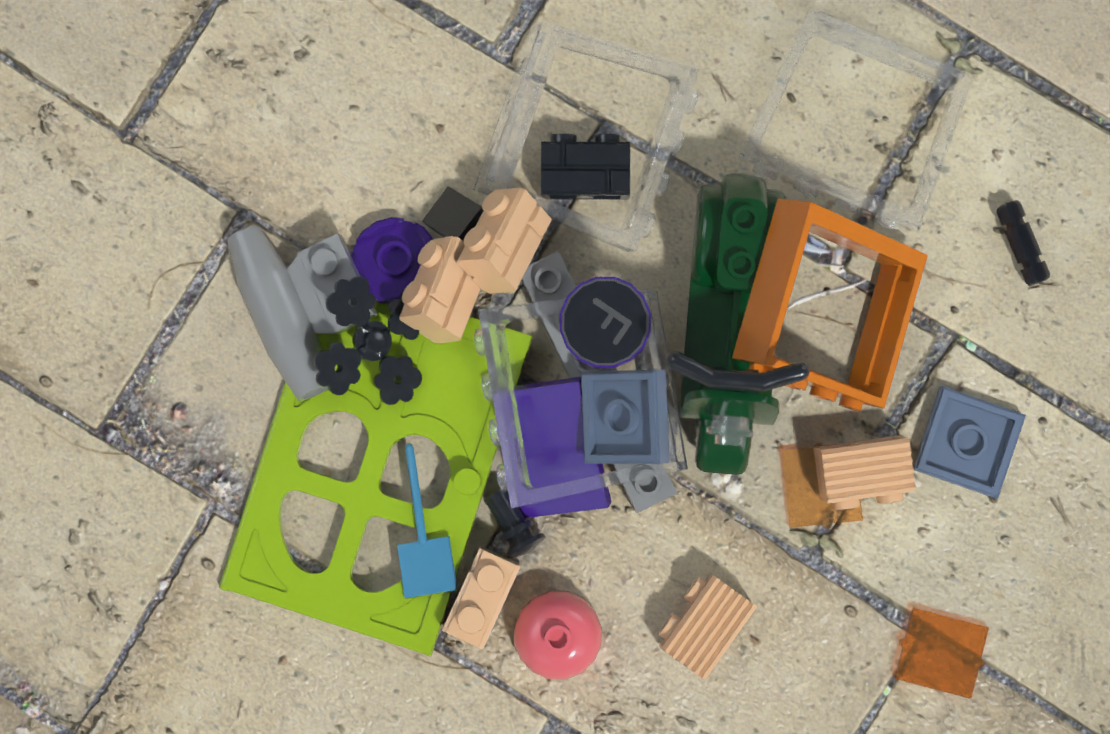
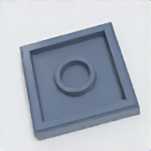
M666 369L581 372L585 464L669 463Z
M940 386L913 463L914 471L998 499L1026 415Z

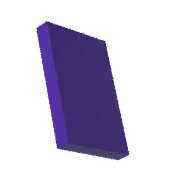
M581 377L498 388L493 395L524 518L608 508L612 501L603 464H585Z

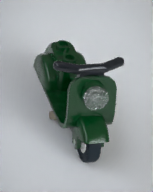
M727 174L722 178L721 185L705 184L698 191L684 354L673 351L666 359L668 367L682 374L680 417L696 419L695 462L700 471L731 475L744 473L749 462L753 424L774 425L779 414L780 403L778 399L772 397V389L803 381L810 373L808 365L803 362H796L759 373V370L749 369L750 364L732 358L777 199H786L783 192L767 189L766 182L756 175Z

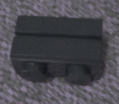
M563 133L550 135V142L541 141V199L629 200L630 142H621L620 135L597 134L594 135V142H576V135Z

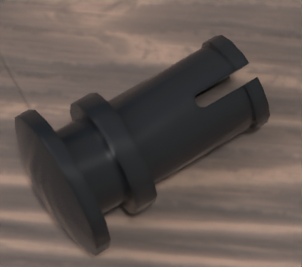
M509 487L498 490L484 500L503 532L501 536L503 543L508 542L512 548L505 554L507 559L516 558L532 551L546 538L544 533L534 535L531 530L534 527L532 521H526L511 495Z

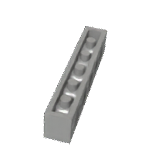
M559 251L530 264L521 281L568 377H581V372L617 371L616 368H595L579 361L566 348L560 333V311L566 297L576 288V285ZM612 464L636 513L678 494L664 464Z

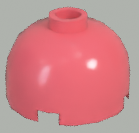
M549 591L534 596L521 609L514 626V644L520 660L533 673L546 679L566 680L582 674L595 661L602 645V627L596 611L583 597L569 591Z

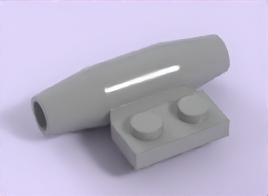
M250 226L237 231L227 239L239 290L269 358L298 401L323 393L328 390V387L317 384L316 375L319 371L314 366V357L321 351L318 334H340L355 327L351 323L348 326L338 325L335 319L336 315L330 313L326 308V299L329 294L335 292L334 286L338 280L345 279L350 281L353 277H360L342 235L337 233L298 252L296 258L287 268L260 226ZM374 307L369 309L370 319L377 316Z

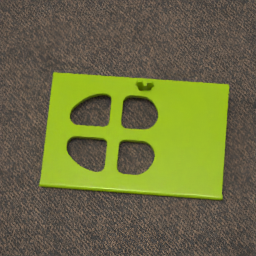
M376 301L374 308L377 316L369 321H379L388 327V319L392 315L388 309L389 304H382ZM469 317L461 340L455 342L434 343L420 333L415 340H408L403 334L397 335L390 331L392 344L386 356H394L397 359L401 356H408L412 359V367L417 368L422 374V382L419 387L413 389L414 395L409 402L399 400L394 405H388L381 401L380 389L376 388L373 384L375 375L380 373L379 363L381 359L368 361L361 357V363L357 368L361 374L360 380L355 384H350L348 391L343 395H334L329 390H326L312 398L298 401L287 383H284L219 585L221 590L245 595L432 656L452 591L405 598L401 580L383 591L369 592L355 584L352 572L367 524L373 517L385 518L416 528L413 504L384 494L380 485L393 446L403 438L419 435L436 443L449 461L450 478L441 503L432 509L422 508L428 540L450 536L455 576L457 578L503 433L493 393L498 388L518 385L533 338L531 335L473 317ZM358 326L340 334H318L321 350L329 351L330 345L335 342L342 343L345 349L354 348L352 339ZM333 412L351 413L359 418L366 427L369 439L359 474L352 482H343L306 470L299 462V450L307 428L314 420L323 415ZM297 490L338 503L344 508L345 518L330 564L321 573H310L299 567L285 542L281 521L282 503L286 495L291 491Z

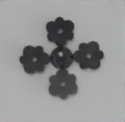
M357 276L353 277L350 281L345 279L338 280L334 286L335 292L329 294L326 299V308L330 313L336 315L335 319L338 325L348 326L351 323L354 326H358L352 339L354 348L345 349L342 343L335 342L330 345L329 351H319L314 357V366L319 371L316 375L317 384L328 387V390L334 395H343L348 391L350 384H355L360 380L361 374L357 368L361 363V357L368 361L381 359L379 363L380 373L376 374L373 379L374 386L380 389L381 401L388 405H394L399 400L409 402L414 395L413 389L419 387L422 382V374L417 368L412 367L413 362L410 357L401 356L397 359L394 356H386L392 344L390 331L397 335L403 334L408 340H415L419 336V330H415L399 320L404 307L402 302L404 290L401 292L399 299H393L389 303L388 309L392 315L388 319L387 327L382 322L369 321V309L375 306L376 298L372 293H369V283L365 278Z

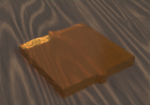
M815 443L813 447L823 445L821 443ZM814 448L782 451L790 528L822 525L823 528L827 529L833 523L863 521L861 499H859V507L844 510H834L833 503L827 504L820 500Z
M912 607L905 638L899 640L902 650L894 678L971 699L978 670L985 664L981 658L989 627Z

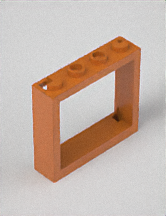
M778 198L732 358L750 364L749 369L759 370V373L793 364L775 357L774 353L810 232L880 263L881 268L848 384L810 370L809 376L805 380L786 385V387L806 391V387L809 386L811 387L809 395L835 402L836 397H839V406L858 412L861 411L863 405L885 409L928 255L813 202Z

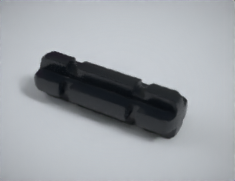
M1014 200L998 207L996 213L1001 225L1006 224L1008 230L1005 231V235L1018 264L1022 263L1024 269L1020 271L1025 283L1028 286H1032L1050 278V271L1045 260L1041 262L1039 258L1042 252L1029 222H1024L1023 217L1026 214L1021 202Z

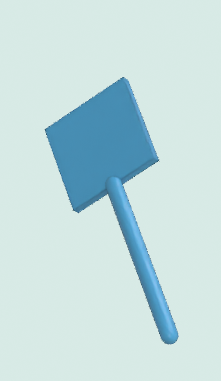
M407 444L405 446L418 542L397 545L404 597L411 598L458 590L450 536L427 540L414 447L412 444Z

